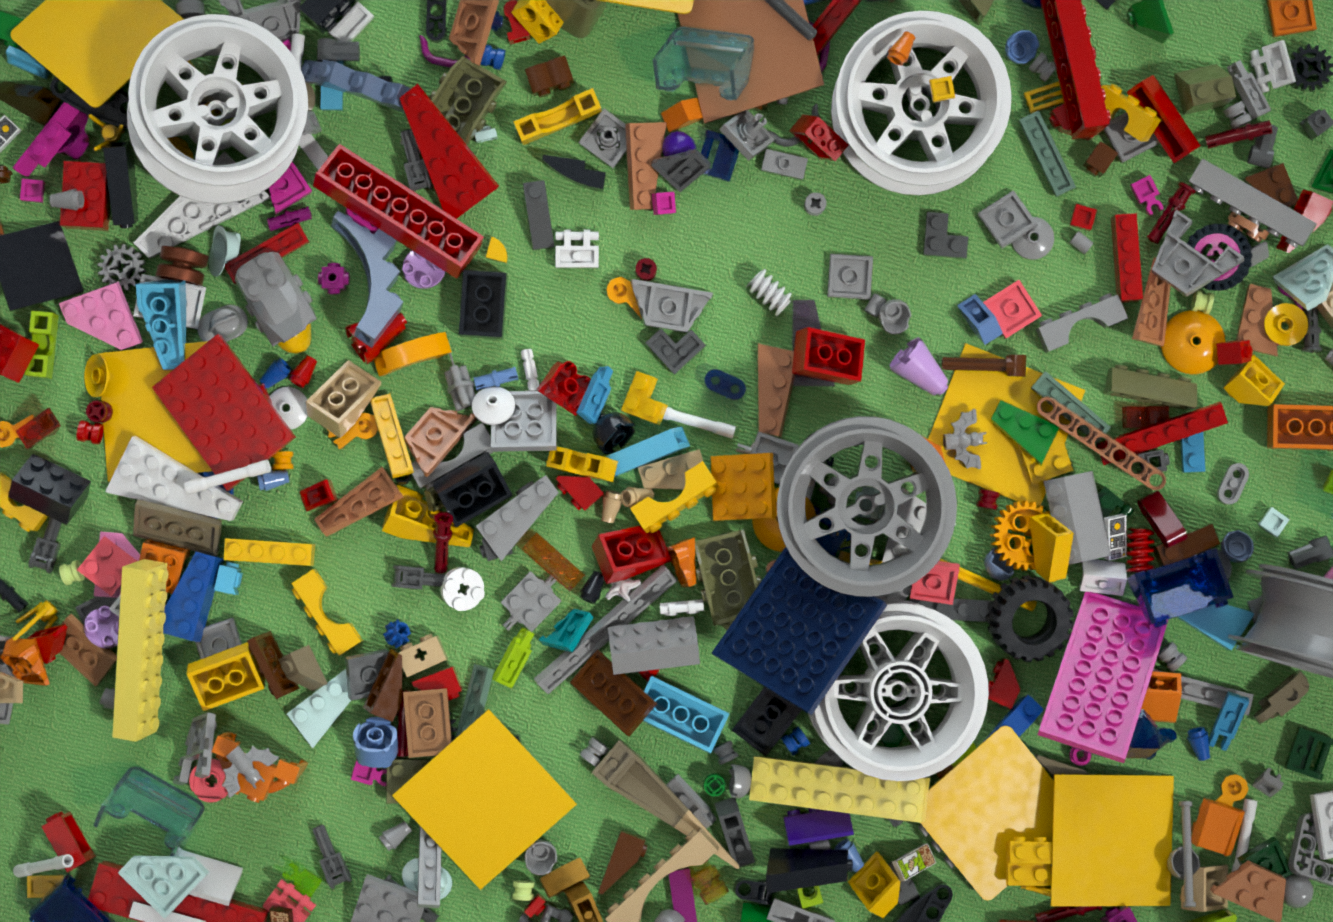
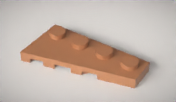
M1154 258L1132 340L1155 346H1164L1171 286L1152 273L1156 260Z
M758 344L759 432L782 436L795 374H792L794 351Z
M381 467L314 520L322 533L327 537L404 496L387 471Z

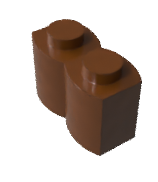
M565 55L525 69L533 95H538L539 98L550 95V91L557 88L559 91L566 90L574 83Z

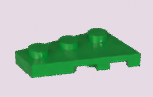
M1001 400L991 418V422L1009 438H1012L1021 446L1023 451L1030 454L1042 466L1060 427Z

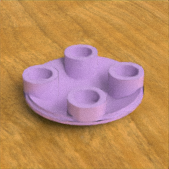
M413 250L406 255L403 261L402 270L404 277L414 287L421 289L436 286L444 277V270Z
M101 606L88 614L84 622L86 637L91 643L101 648L118 646L119 617L109 610V606Z

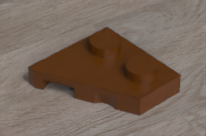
M1284 163L1243 179L1246 184L1287 207L1295 205L1298 201Z

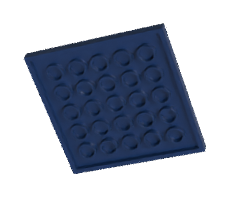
M785 547L711 654L812 716L881 616L887 604L875 596H854L825 587L802 570L791 556L787 547Z

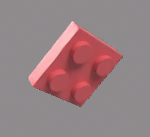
M1017 280L983 302L995 315L1004 339L1042 316L1020 280Z
M104 536L77 571L113 597L121 587L122 567L137 562V560Z
M938 561L925 576L911 585L910 599L953 605L960 564Z

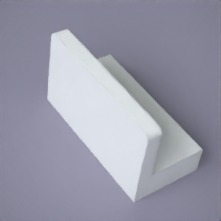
M1095 559L1082 562L1083 573L1079 585L1080 591L1123 596L1127 582L1125 563Z

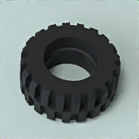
M1029 575L1022 576L1020 580L1015 577L1010 579L1011 584L1003 583L1000 586L1002 590L999 593L994 592L992 595L994 601L993 603H988L987 607L990 611V614L986 615V622L990 625L987 628L989 634L993 636L994 642L1017 660L1022 659L1024 662H1031L1032 659H1035L1037 662L1043 661V656L1047 655L1049 658L1054 656L1055 653L1053 651L1056 649L1061 650L1064 647L1062 642L1065 639L1069 640L1071 634L1068 633V630L1073 629L1074 624L1070 620V617L1074 616L1073 610L1069 607L1070 602L1068 598L1052 583L1037 576L1031 578ZM1039 600L1043 602L1047 609V618L1044 626L1034 635L1027 637L1018 636L1012 627V620L1016 610L1028 601Z

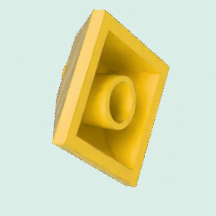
M1252 355V361L1246 362L1230 378L1224 389L1238 403L1269 406L1285 383L1259 358Z
M876 851L848 883L868 911L884 918L898 903L900 880L880 853Z

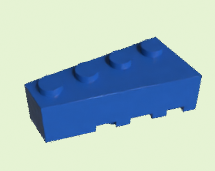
M195 552L165 606L164 634L201 642L215 593L214 588L219 565H223L224 559Z

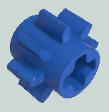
M397 619L395 622H390L385 626L388 631L383 636H385L388 644L395 645V648H398L409 642L407 636L411 632L407 624Z

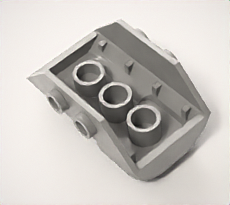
M268 252L259 254L238 268L235 274V282L248 303L245 307L252 317L255 315L258 320L255 322L257 328L261 333L264 332L272 347L279 342L284 343L304 331L308 324L317 319L315 311L310 304L313 302L311 296L307 291L303 292L300 287L303 285V282L297 274L293 275L279 253Z

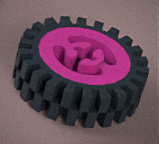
M1212 224L1198 229L1189 237L1187 244L1202 255L1209 244H1212L1213 247L1208 251L1207 256H1215L1216 251L1222 254L1225 249L1221 248L1220 244L1223 242L1244 256L1242 263L1203 286V288L1214 291L1227 290L1241 283L1249 273L1253 258L1252 248L1246 236L1238 229L1225 224Z

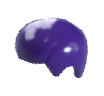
M681 131L670 133L664 139L662 145L665 157L697 148L694 139Z

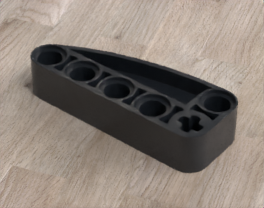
M54 77L50 84V89L55 96L87 115L92 114L101 121L115 126L123 125V128H127V113L124 111L123 105L129 101V96L124 90L120 88L115 93L113 101L107 100L102 106L94 108L68 87L65 92H61L58 88L60 80Z
M944 882L932 885L923 891L919 898L912 900L892 922H939L952 900L953 891ZM946 888V897L938 898L936 894L938 889ZM929 907L937 908V913L934 917L926 916V911Z

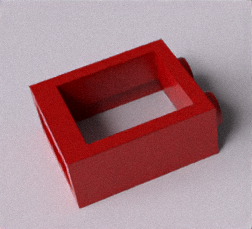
M802 114L789 130L819 159L836 161L849 146L818 116Z
M61 811L45 819L47 824L41 827L57 856L70 854L73 857V865L65 868L66 872L96 857L71 812L64 814Z

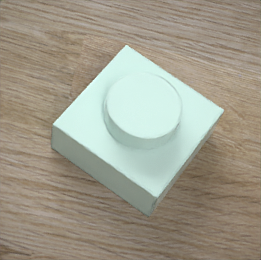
M491 126L483 127L480 132L475 133L476 142L482 143L498 139L496 129H491Z
M1270 507L1258 525L1274 537H1278L1290 519L1273 507Z

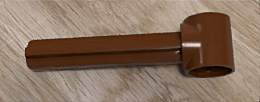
M1008 354L1005 359L943 357L941 368L943 370L1005 372L1006 376L1026 377L1027 355Z

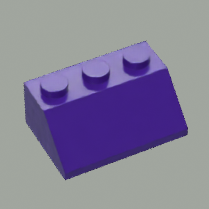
M808 808L809 811L800 812V809L789 810L787 815H783L789 846L854 835L850 813Z

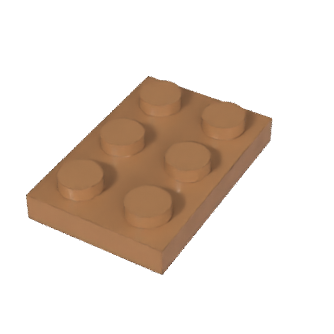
M70 614L61 624H66L67 632L63 649L59 653L96 687L116 663L117 655L109 648H101L91 643L85 635L84 625L75 616Z
M447 688L403 692L409 758L438 755L452 742Z

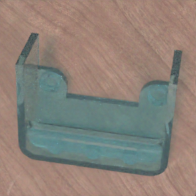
M131 767L101 804L93 826L97 828L107 814L117 819H123L130 812H133L167 831L164 843L172 850L170 856H178L202 817L204 805L198 799L143 768Z

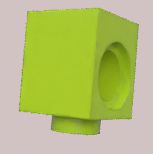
M814 886V892L811 895H805L802 892L803 888L797 889L802 909L823 903L819 886Z

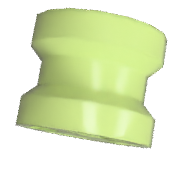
M1200 290L1195 291L1191 311L1196 312L1200 310L1204 314H1209L1213 306L1214 294H1203Z
M75 560L70 565H60L59 572L65 585H70L73 581L79 582L85 579V576L77 571L81 565L80 561Z
M513 881L515 892L512 894V899L522 901L534 900L532 893L533 881Z

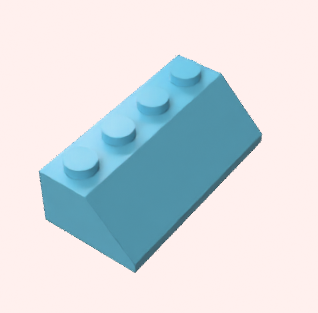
M651 676L644 691L657 702V705L643 722L710 754L729 713Z

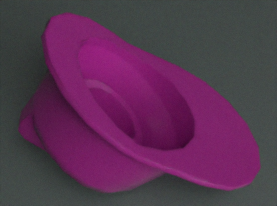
M80 111L66 128L71 135L57 153L64 152L75 160L80 159L90 143V139L84 130L88 121L87 114Z

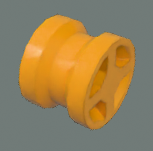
M280 451L272 456L274 458L272 470L294 469V465L291 463L292 451Z

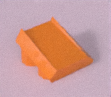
M694 537L667 547L672 559L671 563L674 565L681 587H691L696 584Z
M12 637L7 640L0 658L5 664L11 666L13 675L17 679L22 680L23 683L49 685V678L36 638L32 640L18 638L14 641Z
M1203 798V802L1199 807L1197 821L1191 827V843L1196 847H1202L1225 856L1232 855L1245 811Z

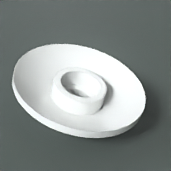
M282 387L270 395L271 404L290 430L301 426L308 416L306 408L307 398L301 391L292 387ZM289 404L290 410L284 412L283 405Z
M501 387L482 389L475 395L472 401L474 416L482 423L497 425L507 421L515 410V401L512 394Z

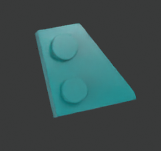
M573 609L563 620L553 626L556 629L547 638L543 635L539 641L545 646L573 652L592 621L593 616L590 612Z

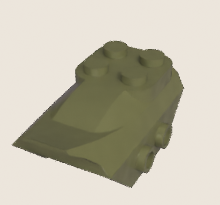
M462 56L450 68L448 73H443L439 80L441 85L437 91H432L429 98L468 146L477 130L480 132L485 126V117L488 112L492 113L496 108V99L507 81Z
M744 530L727 532L695 541V551L700 567L696 569L698 581H703L705 588L701 590L703 602H708L713 626L720 625L728 630L761 583L760 576L756 577L754 568H757L758 565L755 555L750 554Z

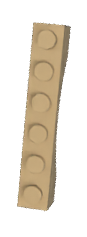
M702 828L698 831L692 830L685 837L687 842L682 846L677 844L669 852L671 856L666 861L662 858L654 866L656 870L651 875L646 873L638 881L640 885L635 890L631 887L622 896L624 900L619 905L615 902L607 910L609 914L605 920L607 922H640L646 897L658 881L678 869L703 865L718 851L719 846Z

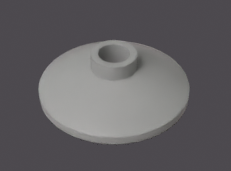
M1033 217L1038 224L1037 227L1012 242L1014 250L1023 258L1030 260L1044 257L1050 252L1054 244V233L1051 226L1045 220L1038 217ZM1031 234H1036L1038 239L1032 241L1030 239Z

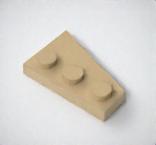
M700 449L638 467L643 487L684 490L685 472L702 462L703 458Z

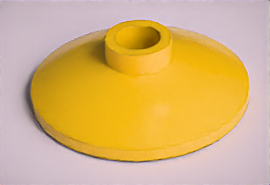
M1282 303L1274 306L1267 313L1264 320V329L1269 339L1281 346H1291L1300 342L1306 335L1308 320L1303 310L1298 306ZM1281 323H1287L1288 329H1282Z
M94 354L87 361L84 381L88 393L92 397H100L107 388L110 372L105 358L100 354Z

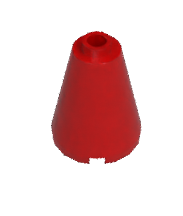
M400 312L372 348L354 337L359 322L346 326L345 332L348 338L352 336L353 344L351 345L363 362L369 364L406 329L405 324H407V321Z

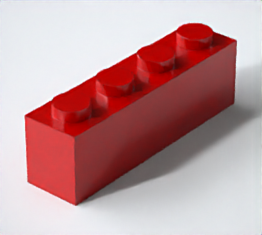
M1154 75L1127 91L1128 95L1140 101V106L1143 108L1149 107L1157 112L1156 116L1161 121L1153 133L1173 163L1181 160L1201 146Z
M1137 213L1117 214L1111 217L1116 295L1118 294L1121 303L1139 302L1143 299Z

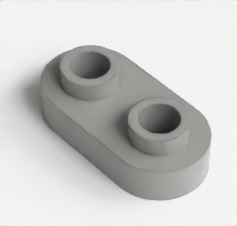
M1236 463L1227 468L1217 490V497L1221 503L1227 505L1234 504L1240 498L1249 477V471L1245 465ZM1235 470L1239 471L1240 476L1238 478H1235L1233 476V472ZM1226 490H1229L1231 492V496L1229 498L1225 497L1224 492Z

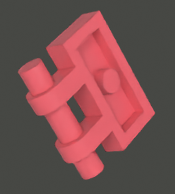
M281 879L277 887L283 892L275 888L262 907L267 911L272 906L290 908L293 911L294 922H305L311 913L305 910L304 907L312 912L316 904L310 900L309 896L306 894L302 895L294 889L295 886L293 884H288ZM288 896H290V897H292L294 900H296V901L298 902V904H297L295 901H293L291 898H289Z

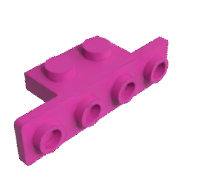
M64 102L18 159L13 169L29 177L38 164L46 167L70 137L71 133L66 128L80 111Z

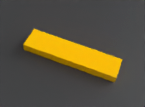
M391 394L373 397L370 404L392 478L414 473Z

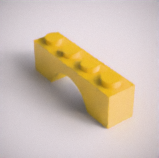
M592 88L573 96L555 108L514 121V125L522 144L526 145L602 112V109Z
M703 461L685 472V487L676 499L670 502H657L647 497L630 508L646 533H653L659 530L663 522L676 519L680 515V511L686 507L687 509L694 507L698 504L700 498L703 496L709 497L717 491L716 488L719 485Z
M225 538L224 560L314 566L315 544Z
M312 569L291 583L294 587L292 592L298 600L302 599L306 606L303 608L310 618L314 617L318 623L315 625L318 632L322 636L326 635L330 641L327 645L333 654L343 655L363 641L352 623H335L325 615L322 608V597L328 586L316 569Z

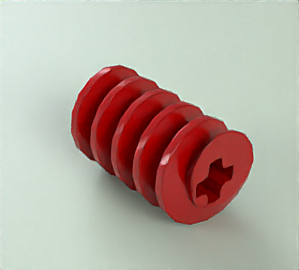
M1128 529L1133 531V533L1128 534L1127 538L1133 540V542L1127 543V547L1133 550L1126 552V555L1133 557V559L1126 561L1127 564L1132 566L1126 572H1148V570L1154 569V566L1148 564L1149 561L1154 560V557L1148 555V553L1154 552V549L1148 545L1154 543L1155 540L1148 538V536L1155 534V532L1149 529Z

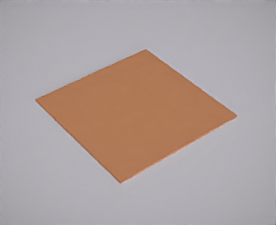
M694 0L690 13H678L705 124L824 85L813 38L807 40L765 0ZM784 0L809 23L803 0Z

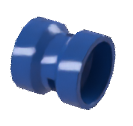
M486 44L480 65H490L496 70H501L506 50L501 48L493 49L492 46Z
M799 726L794 728L790 735H784L781 738L793 756L798 753L801 747L811 744ZM794 736H795L796 739L799 741V743H800L799 745L797 744V742H796L795 739L793 738Z

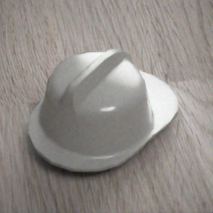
M226 305L215 309L200 319L198 335L203 342L211 340L217 334H221L226 342L235 339L247 329V315L243 309L235 305Z

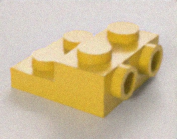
M1012 837L1013 841H1006V886H1051L1052 842H1047V837H1034V842L1026 841V837Z

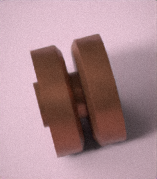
M161 247L160 258L172 264H159L155 276L169 280L180 279L188 284L203 286L205 275L200 271L192 269V267L201 269L207 267L209 256L182 247Z

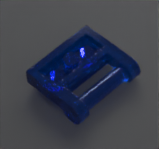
M706 130L701 154L707 160L713 141L716 140L720 143L712 168L707 169L702 175L730 183L739 150L725 135Z

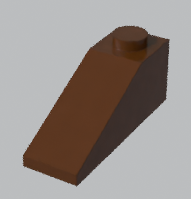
M1213 524L1187 533V540L1170 548H1166L1163 543L1153 546L1152 548L1154 549L1159 567L1171 565L1219 545L1220 542Z
M390 648L363 708L373 715L393 722L395 716L400 712V705L402 703V655Z
M621 829L598 890L599 894H603L638 861L640 856L644 857L648 845L644 844L646 838Z

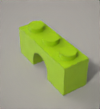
M31 311L29 332L32 334V341L39 344L25 371V376L52 379L59 315L51 312Z

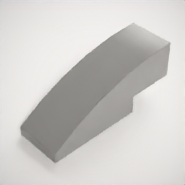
M774 898L767 919L773 922H835L833 918L806 908L802 909L800 906Z

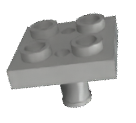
M603 109L578 143L614 169L627 151L625 123L606 109Z
M746 110L730 119L719 130L749 161L771 145L775 139L763 127L767 123L766 118L759 122L763 117L762 114L753 116Z

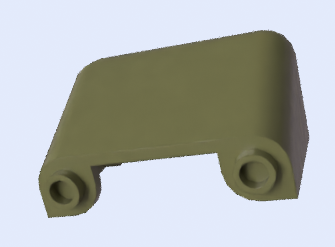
M546 0L564 21L561 29L577 38H584L590 34L607 7L606 2L598 0Z

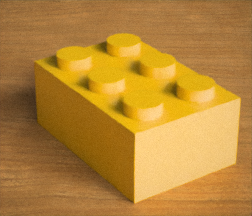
M248 642L189 663L187 666L188 679L203 711L265 689V677L259 671V664L256 658L249 651Z

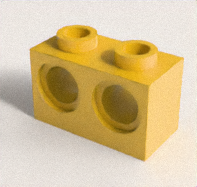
M519 0L511 12L538 44L557 35L564 23L546 0Z

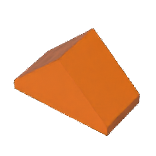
M698 97L682 100L661 113L664 122H667L666 127L669 133L703 119Z

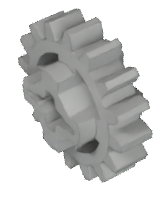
M125 244L122 245L121 249L119 246L114 245V251L107 248L108 255L100 256L104 262L98 263V266L103 268L98 274L105 276L102 282H110L109 285L118 281L113 280L111 275H118L121 281L119 282L121 288L124 287L127 291H130V285L132 284L136 287L137 279H141L140 273L146 272L145 269L141 268L142 265L146 264L145 261L139 260L142 254L139 252L135 253V248L133 247L128 250ZM123 254L130 255L133 260L126 261ZM121 263L126 265V267L123 268V272L118 270V268L121 267ZM135 270L134 275L130 278L131 273Z

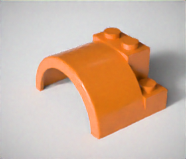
M229 731L217 736L211 751L220 760L222 769L232 766V763L226 756L241 744L239 741L235 742L237 734ZM280 759L277 765L265 766L261 762L253 761V767L259 771L265 781L259 780L256 782L257 788L255 789L245 779L244 774L238 773L237 779L240 790L236 794L239 795V792L248 795L247 799L257 803L260 800L264 801L269 793L279 791L290 784H295L305 771L308 762L300 760L299 764L294 762L288 763L285 762V759Z

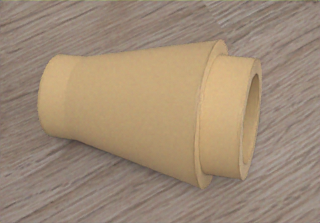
M627 487L621 493L623 505L629 508L647 497L654 499V492L651 488Z
M606 490L605 495H603L602 521L614 523L615 517L622 505L621 493Z

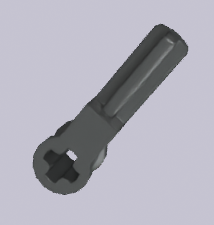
M412 129L401 131L400 135L408 161L404 163V168L410 189L414 192L427 187L432 189L430 175L423 158L420 159Z
M50 517L43 539L37 537L29 559V568L37 567L46 570V573L49 574L53 571L61 545L55 543L62 524L61 522Z
M393 565L395 572L394 583H391V587L421 590L423 585L441 587L446 574L426 573L424 568Z
M325 826L315 827L313 833L324 857L319 862L329 887L335 889V886L345 881L351 882L352 877L341 852H335Z

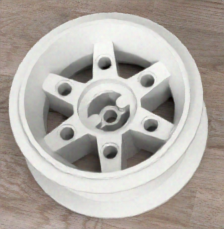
M905 12L877 23L856 41L847 54L832 95V125L834 131L849 144L843 152L844 156L863 177L879 187L900 194H935L964 182L993 153L1001 141L1008 124L1011 112V87L1008 73L1000 54L990 40L978 29L964 20L940 12ZM905 31L912 33L916 37L912 48H931L947 54L932 71L922 70L911 48L907 61L910 66H898L890 61L896 85L865 82L872 69L888 56V50ZM945 64L952 65L954 72L946 73L943 70V66ZM963 66L974 83L978 99L955 94V99L934 102L936 113L933 117L931 112L928 111L930 106L929 100L926 96L922 95L924 93L932 98L929 80L951 76L953 81ZM872 93L883 95L884 98L882 100H875ZM906 95L910 101L909 112L912 116L916 117L917 121L910 119L903 111L901 102L902 98ZM914 102H922L925 107L924 110H916L913 105ZM959 106L965 107L970 112L967 114L961 113ZM862 108L887 114L889 126L878 142L870 134L865 124ZM944 123L974 125L975 127L969 139L952 153ZM895 131L900 136V139L893 141L889 138L888 133ZM938 138L942 147L937 148L933 146L932 139ZM907 139L919 141L929 161H910L897 157L893 153Z
M218 14L190 17L178 21L161 31L148 43L137 59L129 84L127 128L133 149L143 167L156 181L168 190L182 197L210 204L242 201L256 196L279 180L289 168L296 155L308 111V94L304 76L289 49L276 36L254 22L239 17ZM202 56H219L214 73L206 76L187 62ZM239 61L258 72L265 82L241 85L236 80ZM229 62L233 65V68L225 69L222 64ZM166 81L183 101L156 110L159 90L163 82ZM217 109L221 111L222 115L219 117L213 116L211 111ZM276 110V126L269 139L251 118ZM234 117L230 123L224 126H214L222 124L225 119ZM181 118V119L178 120V121H173V120H171V119ZM246 134L249 138H252L253 140L246 139L244 135ZM189 135L197 144L195 160L176 149L167 138ZM231 146L247 157L246 160L233 164L214 165L219 150H224Z
M880 599L887 604V607L860 645L868 665L867 670L861 675L838 676L812 716L809 715V718L826 745L842 760L858 771L883 780H916L942 771L954 763L975 740L987 711L989 695L988 678L984 662L974 642L949 617L914 602L898 599ZM897 629L915 632L897 657L892 656L878 632ZM873 643L877 644V653L870 655L869 646ZM919 645L921 647L920 654L913 656L914 649ZM936 647L947 661L952 680L928 677L924 672ZM905 672L912 681V683H903L898 679H892L887 683L885 682L893 673ZM854 681V690L846 692L845 684ZM900 684L902 687L901 693L896 696L893 695V686ZM940 684L941 691L934 695L932 693V686ZM882 696H889L896 701H901L906 697L910 698L902 706L892 708L886 706ZM837 698L866 702L867 705L854 731L849 728L843 719ZM950 702L944 719L931 733L924 717V713L927 711L930 703ZM873 719L875 727L872 730H867V724ZM917 721L918 728L911 732L910 722ZM892 723H896L901 726L912 745L889 748L877 746L876 744Z

